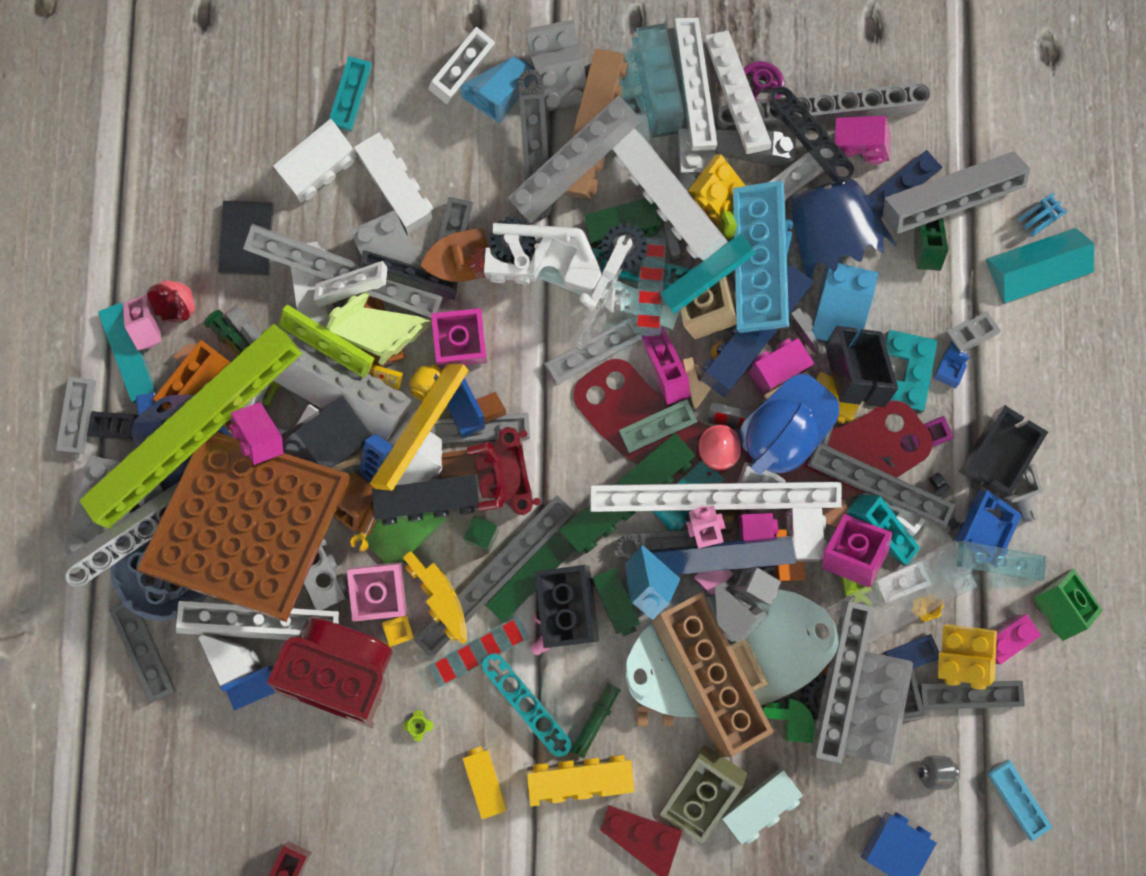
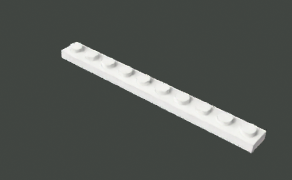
M841 482L590 485V511L695 510L701 506L709 507L713 505L715 510L841 507Z

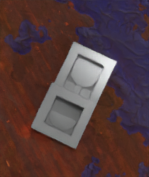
M988 311L974 319L966 320L948 330L947 334L961 353L993 338L1001 330Z

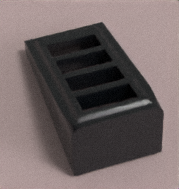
M91 411L87 436L133 441L132 426L138 415ZM101 418H104L102 431H99ZM111 420H113L112 430L110 432ZM123 421L122 432L120 433L121 423Z

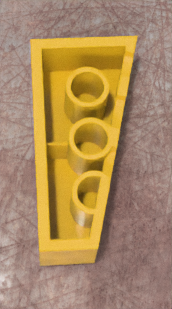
M621 754L609 756L610 761L599 762V757L585 758L582 764H574L573 760L559 761L558 766L548 767V763L533 764V769H528L527 771L530 807L540 805V800L560 803L567 800V797L581 800L592 798L594 794L603 797L635 792L631 759H625V755Z

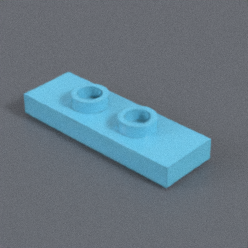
M1005 760L986 773L1029 841H1034L1053 828L1010 760Z

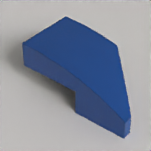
M952 340L933 378L956 389L967 367L966 362L969 356L967 353H960Z

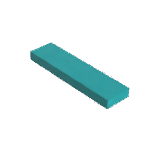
M740 233L661 292L660 295L675 314L756 253Z
M118 303L98 311L131 402L136 403L137 395L157 393L141 350H137L125 328L123 304Z

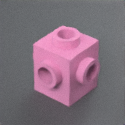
M714 505L709 507L701 506L689 512L691 521L687 522L690 537L695 536L698 548L723 542L721 529H725L722 514L716 515Z

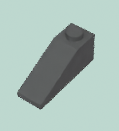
M738 130L717 131L716 154L782 168L795 159L796 136L767 131L771 141V148L746 154Z

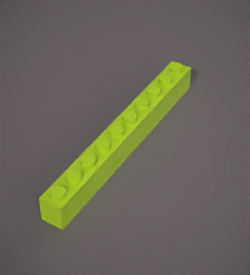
M275 324L263 331L261 336L250 346L246 347L238 357L226 365L211 381L207 382L195 396L186 401L184 406L173 416L166 419L163 425L153 434L149 435L133 452L129 453L119 465L110 470L98 484L89 489L87 494L79 501L92 521L110 529L231 419V412L242 409L303 353L290 337Z

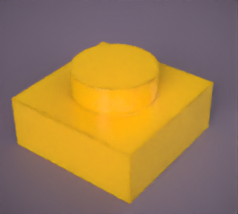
M407 614L382 622L390 647L415 639Z

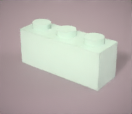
M779 768L727 809L721 819L741 844L745 842L750 844L759 837L758 831L763 827L767 826L769 828L777 823L780 819L778 815L783 811L787 810L789 812L797 807L800 803L798 799L803 795L785 771Z

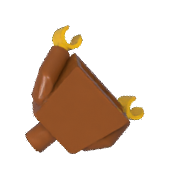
M350 473L349 482L334 513V517L352 531H360L359 535L351 538L350 543L354 548L356 543L362 540L359 551L364 552L368 548L366 537L371 535L377 522L375 520L371 490L374 487L357 473Z

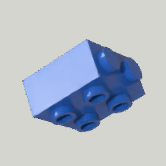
M896 811L894 815L885 812L860 857L889 876H919L937 842L930 839L932 833L924 828L917 826L914 829L907 825L909 819Z

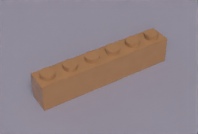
M595 48L572 138L618 95L622 97V79L627 77L629 63H627L623 53ZM605 157L600 159L563 195L591 201L592 195L596 194L599 181L597 180V175L603 169Z

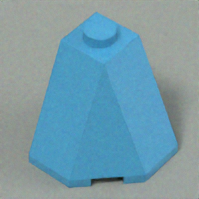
M513 56L462 84L460 87L461 97L498 123H501L519 99V76L525 70L532 69V66L523 59L518 60ZM532 75L527 76L524 80L526 88L533 81Z
M642 545L625 563L628 596L632 603L653 620L670 603L680 578Z

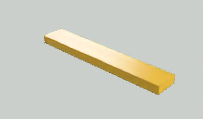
M447 364L370 482L375 489L390 491L394 489L466 376L468 369L464 364Z

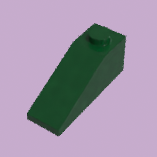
M943 218L914 228L916 268L919 270L941 271L948 253Z

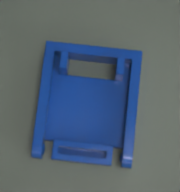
M979 490L956 538V542L963 545L964 548L983 561L988 562L990 566L997 567L1004 556L1022 514L990 491ZM994 507H996L1000 511H1002L1003 514L1001 518L998 519L996 516L988 512L986 509H994Z

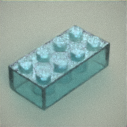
M665 23L636 28L635 38L631 39L632 48H630L632 63H636L637 67L635 80L637 85H641L642 93L639 94L644 108H646L648 130H650L652 138L678 134L685 115Z

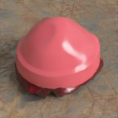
M164 280L151 286L147 291V298L154 314L161 316L163 322H185L195 312L192 290L183 283Z
M715 425L706 429L703 434L698 436V457L707 467L718 473L726 472L734 466L742 454L743 447L739 435L728 426Z

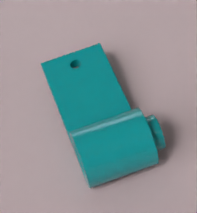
M701 461L677 484L722 483L725 479L717 471L710 469ZM660 510L652 512L669 531L672 529L679 531L688 522L685 517L692 510Z

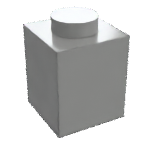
M743 568L734 590L756 603L771 605L778 595V587L781 581L759 568Z

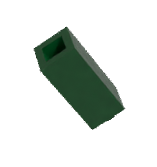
M474 515L463 539L467 544L490 553L500 530L498 525Z
M616 567L592 577L594 586L615 634L622 633L624 637L636 632L635 626L639 625L640 621Z

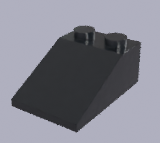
M341 396L281 436L283 453L333 468L364 445L365 440L372 435L345 398Z

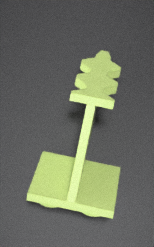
M366 291L358 297L356 295L352 296L344 307H336L329 314L328 318L330 320L324 327L349 343L381 356L378 363L383 365L393 354L397 355L409 342L413 343L432 325V319L363 308L370 295Z

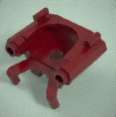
M505 427L497 433L493 446L490 442L467 446L468 455L484 453L474 458L481 497L483 499L494 498V500L478 503L480 512L502 508L503 503H506L513 513L526 515L531 511L533 504L539 505L541 503L539 498L532 499V491L528 480L523 443L521 441V438H525L528 435L526 430L518 433L515 428Z

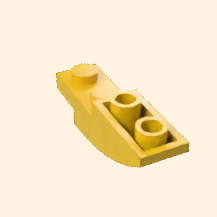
M408 552L403 557L408 563L405 568L414 579L418 576L423 581L420 587L430 597L425 601L431 608L428 610V613L437 623L440 620L444 623L446 628L443 631L453 642L457 639L462 644L466 643L467 631L460 601L448 578L434 562L426 568L414 553Z

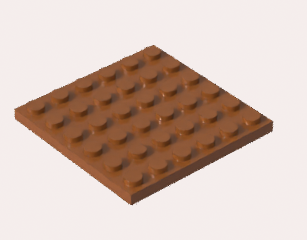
M216 432L193 453L137 570L140 573L287 622L350 476L348 473L285 453L254 465L249 456L243 455L238 438L234 439L231 436Z

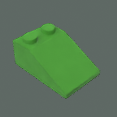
M434 515L423 516L424 520L408 522V518L397 520L398 524L382 526V522H376L371 535L366 537L368 547L384 563L402 562L403 565L406 562L403 557L410 551L415 553L448 518L435 519Z

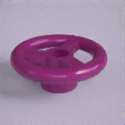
M757 61L743 68L745 75L747 76L750 73L753 78L754 89L752 94L755 101H759L757 97L760 92L768 88L785 87L781 71L769 62ZM762 80L765 84H760L758 81ZM782 94L776 95L774 99L781 98Z

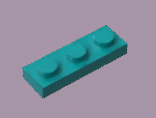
M351 56L347 58L329 116V120L332 119L339 129L349 132L353 131L372 70V62Z

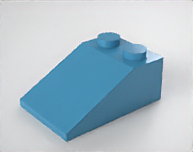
M838 263L836 271H832L826 266L812 325L814 327L812 331L816 340L827 342L836 326L857 328L858 333L855 338L857 337L860 330L865 327L879 272Z

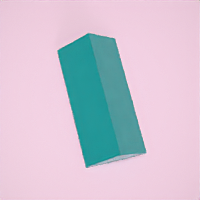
M1073 228L987 258L986 263L1003 304L1093 273L1094 242L1077 228Z

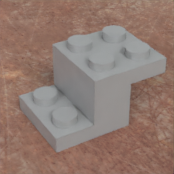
M573 19L525 29L532 69L539 72L543 78L545 112L580 105L586 85L583 57L577 45ZM534 76V79H535V82H536V85H537V84H538V80H537V78Z

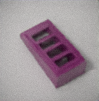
M945 416L924 423L926 428H930L935 440L932 442V447L954 439ZM935 424H939L944 437L939 439L934 427ZM905 434L901 438L900 443L903 450L913 452L918 448L919 441L915 435ZM908 435H911L916 446L913 450H911L906 438Z

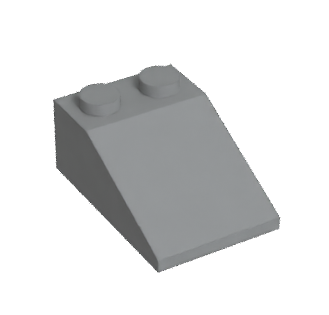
M395 210L350 230L360 254H362L363 250L420 267Z

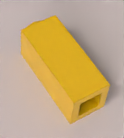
M482 746L467 750L468 755L463 757V761L481 819L507 811V805L489 748L483 750Z

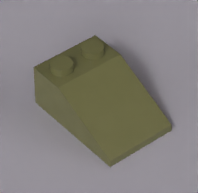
M703 745L659 816L703 844L742 789L747 773L727 759L720 758L718 753Z

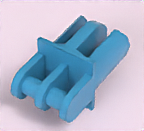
M1054 193L1042 199L1038 204L1017 218L1020 223L1034 212L1037 213V216L1023 226L1025 230L1040 220L1044 222L1029 233L1030 237L1035 236L1068 212L1067 209L1063 210L1060 206L1061 202H1057L1053 197Z

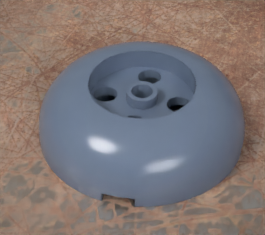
M144 521L138 528L147 526L149 521ZM123 536L119 543L123 542L126 536ZM151 539L111 566L112 585L123 605L131 612L146 619L158 621L177 619L179 601L203 602L208 596L181 586L175 591L171 588V583L156 578L154 584L149 585L146 581L148 575L140 573L137 567Z

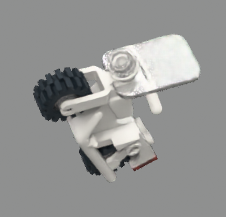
M508 216L505 217V221L500 219L498 223H493V232L490 233V245L499 260L493 257L490 248H476L475 255H471V270H474L477 278H487L494 283L515 280L517 284H530V281H538L544 267L551 266L557 269L563 278L566 288L583 292L579 297L581 303L586 306L583 308L582 313L586 317L591 316L577 343L576 350L578 354H584L606 309L611 312L620 310V313H624L625 308L630 309L631 294L626 293V288L616 290L614 285L622 269L623 271H628L629 268L632 270L636 269V266H640L646 257L647 239L644 237V232L638 230V226L634 225L633 227L630 223H626V225L618 223L617 227L612 226L609 232L606 231L605 238L602 240V251L608 263L602 274L586 235L579 228L530 225L523 218L519 220L516 216H514V219H510ZM535 244H540L538 248L535 249ZM531 252H533L534 255H533L532 260H531V262H530L529 258L531 257Z

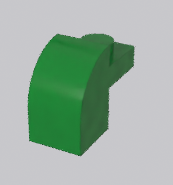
M786 698L785 708H782V703L767 702V707H761L766 718L784 720L783 740L805 743L813 742L814 720L811 712L804 704L797 700Z

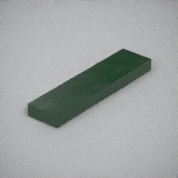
M555 533L485 606L505 623L537 590L535 571L558 568L574 549Z

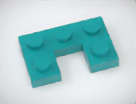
M894 330L887 332L885 344L889 356L907 360L903 381L896 380L898 390L890 401L904 402L913 411L921 413L925 411L938 340Z

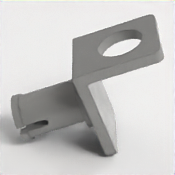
M1029 464L1024 473L1028 489L1002 498L1004 502H1017L1022 514L1023 523L1032 522V519H1039L1032 498L1034 495L1042 493L1043 489L1035 465Z

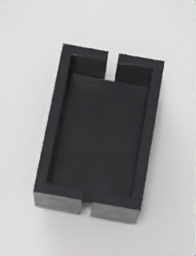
M836 326L825 344V349L839 402L860 405L864 401V404L867 406L885 408L898 390V385L882 332L861 329L855 338L858 333L857 328Z
M1004 405L995 410L959 472L977 484L985 482L982 487L1001 499L1011 496L1047 436L1048 431L1030 420L1019 424L1018 427L1014 426L1022 422L1024 416Z

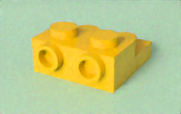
M715 154L689 188L688 192L707 214L712 223L719 225L723 211H731L734 216L733 188L743 187L745 184L721 154Z
M951 624L943 625L938 678L945 679V683L948 685H960L961 682L970 683V687L974 689H986V686H990L995 681L997 631Z

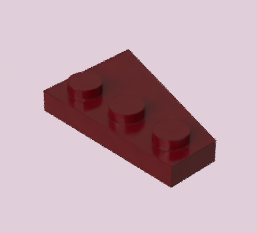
M609 804L600 829L605 835L658 876L669 875L683 832L680 829Z

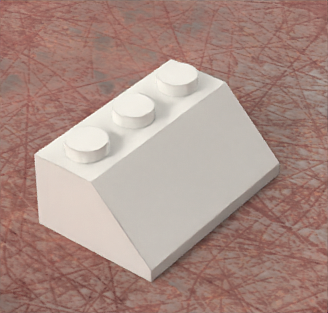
M330 119L273 165L283 184L302 203L304 200L314 197L317 189L323 184L331 183L340 170L349 168L354 163L356 154L339 128Z

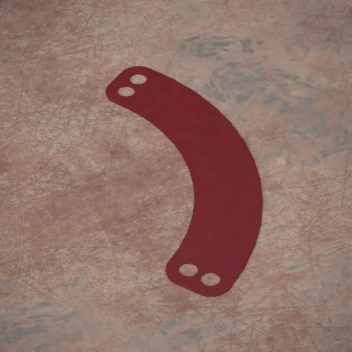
M622 359L607 360L581 378L576 384L574 402L577 408L603 438L636 465L674 435L671 434L629 454L619 430L673 405H667L666 401L645 382L627 361ZM612 372H620L625 378L624 386L618 390H613L607 385V377ZM598 386L604 390L605 398L600 404H592L588 401L587 391L591 387ZM894 400L890 401L885 408L877 407L857 420L832 429L828 447L898 478L929 456L932 450V437L926 426L909 405ZM890 414H898L902 417L904 425L900 431L892 432L887 429L885 420ZM698 421L676 432L695 454V457L691 460L694 465L683 474L679 470L672 476L675 481L671 484H677L701 462L697 455L698 436L712 426ZM905 434H913L918 438L919 446L915 451L907 452L902 449L900 441ZM742 449V454L734 466L726 472L719 473L725 479L722 483H737L745 462H752L753 458L744 449ZM890 455L894 467L885 463L880 457L886 458ZM808 458L799 468L793 471L776 473L786 482H841L806 466L809 461ZM841 482V500L865 493Z

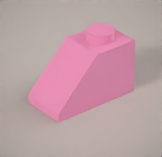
M147 294L124 302L125 328L137 350L149 349L162 342L160 327L148 301Z

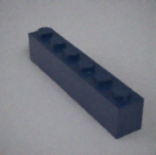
M791 264L787 268L789 315L814 283L813 280ZM736 325L730 333L733 335L732 339L729 342L724 340L717 349L718 357L715 360L710 358L702 368L705 373L701 381L725 398L779 328L739 333Z

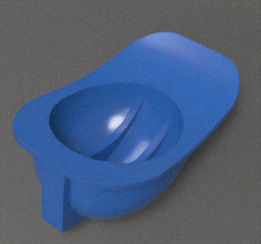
M798 374L786 380L762 405L745 419L739 433L741 445L753 458L750 468L759 476L765 470L774 473H786L799 468L837 421L839 403L834 394L808 374Z

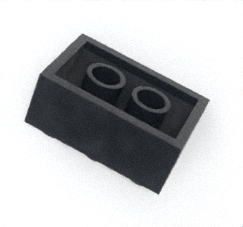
M578 565L535 571L543 648L599 642L590 566Z

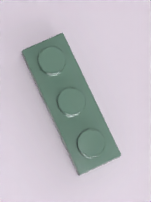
M686 399L619 430V433L630 454L685 429L698 421Z

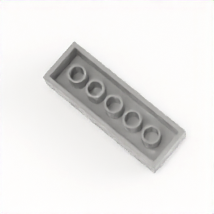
M279 327L290 337L303 354L273 381L321 409L343 396L371 435L377 434L387 441L403 419L412 399L406 397L403 392L394 390L384 384L379 378L372 377L369 374L365 379Z

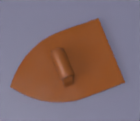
M472 229L443 237L426 252L420 267L432 276L450 282H466L485 278L484 271L480 269L481 256H485L486 248H488L484 229Z

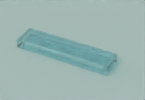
M959 541L957 567L1045 581L1047 556Z

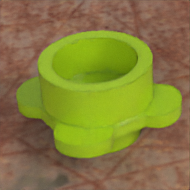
M421 710L414 711L413 717L403 723V729L408 731L413 736V740L417 742L421 741L423 735L434 727L433 722L427 720ZM417 723H419V724L421 725L420 728H417V727H416V724H417Z

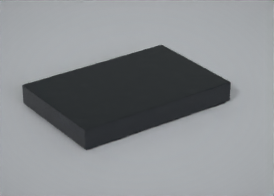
M223 201L218 269L220 274L269 276L270 259L243 248L252 224L272 231L274 209L272 202Z

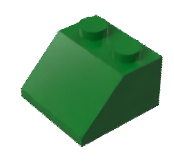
M1074 568L1042 588L1033 598L1037 609L1045 615L1052 631L1062 641L1087 630L1103 611Z

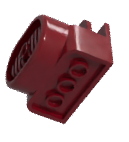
M309 617L305 621L301 635L288 639L282 646L267 684L277 694L373 729L374 723L372 720L378 705L382 702L381 698L386 687L384 674L393 655V650L386 643L370 635L326 619Z

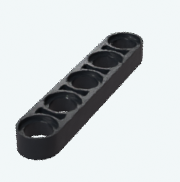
M784 86L775 88L769 100L771 108L835 183H848L854 173L852 162L790 89ZM782 94L788 101L780 104L775 101L774 97ZM793 112L800 113L803 119L802 121L795 122L791 120L790 114ZM808 130L815 131L818 138L810 140L806 138L805 132ZM824 148L830 149L833 152V157L824 158L820 154V150ZM845 167L849 174L845 177L839 176L836 173V168Z

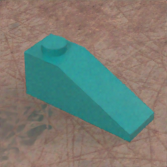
M860 494L847 510L850 517L892 532L888 553L903 566H907L920 550V546L881 496Z

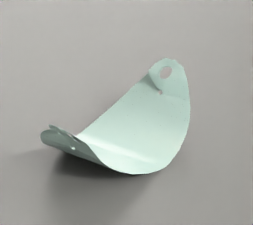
M778 589V595L771 605L757 603L769 614L751 636L747 638L769 683L753 691L760 706L767 704V702L778 700L807 685L832 660L839 645L835 624L827 611L810 599L795 592ZM715 595L708 596L706 599L717 619ZM651 623L638 637L626 661V679L631 696L640 704L663 714L677 717H699ZM822 623L829 629V636L827 638L821 639L816 635L815 626ZM727 639L729 645L736 642L735 640L732 642ZM639 668L643 669L646 673V680L640 685L636 684L633 678L634 672Z

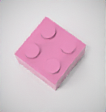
M402 562L351 567L347 570L352 622L405 616L408 612Z

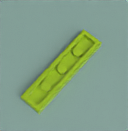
M286 305L278 323L279 327L365 379L369 374L374 357L291 306Z

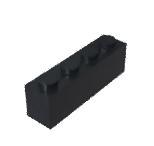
M475 474L396 485L392 491L371 489L375 520L382 522V526L398 524L397 520L408 518V522L424 520L423 516L434 515L435 519L449 517V512L459 511L460 515L475 513L479 503Z

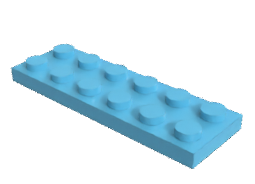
M780 180L733 188L734 218L737 223L734 238L741 233L756 253L735 269L737 331L743 333L789 327L784 183Z

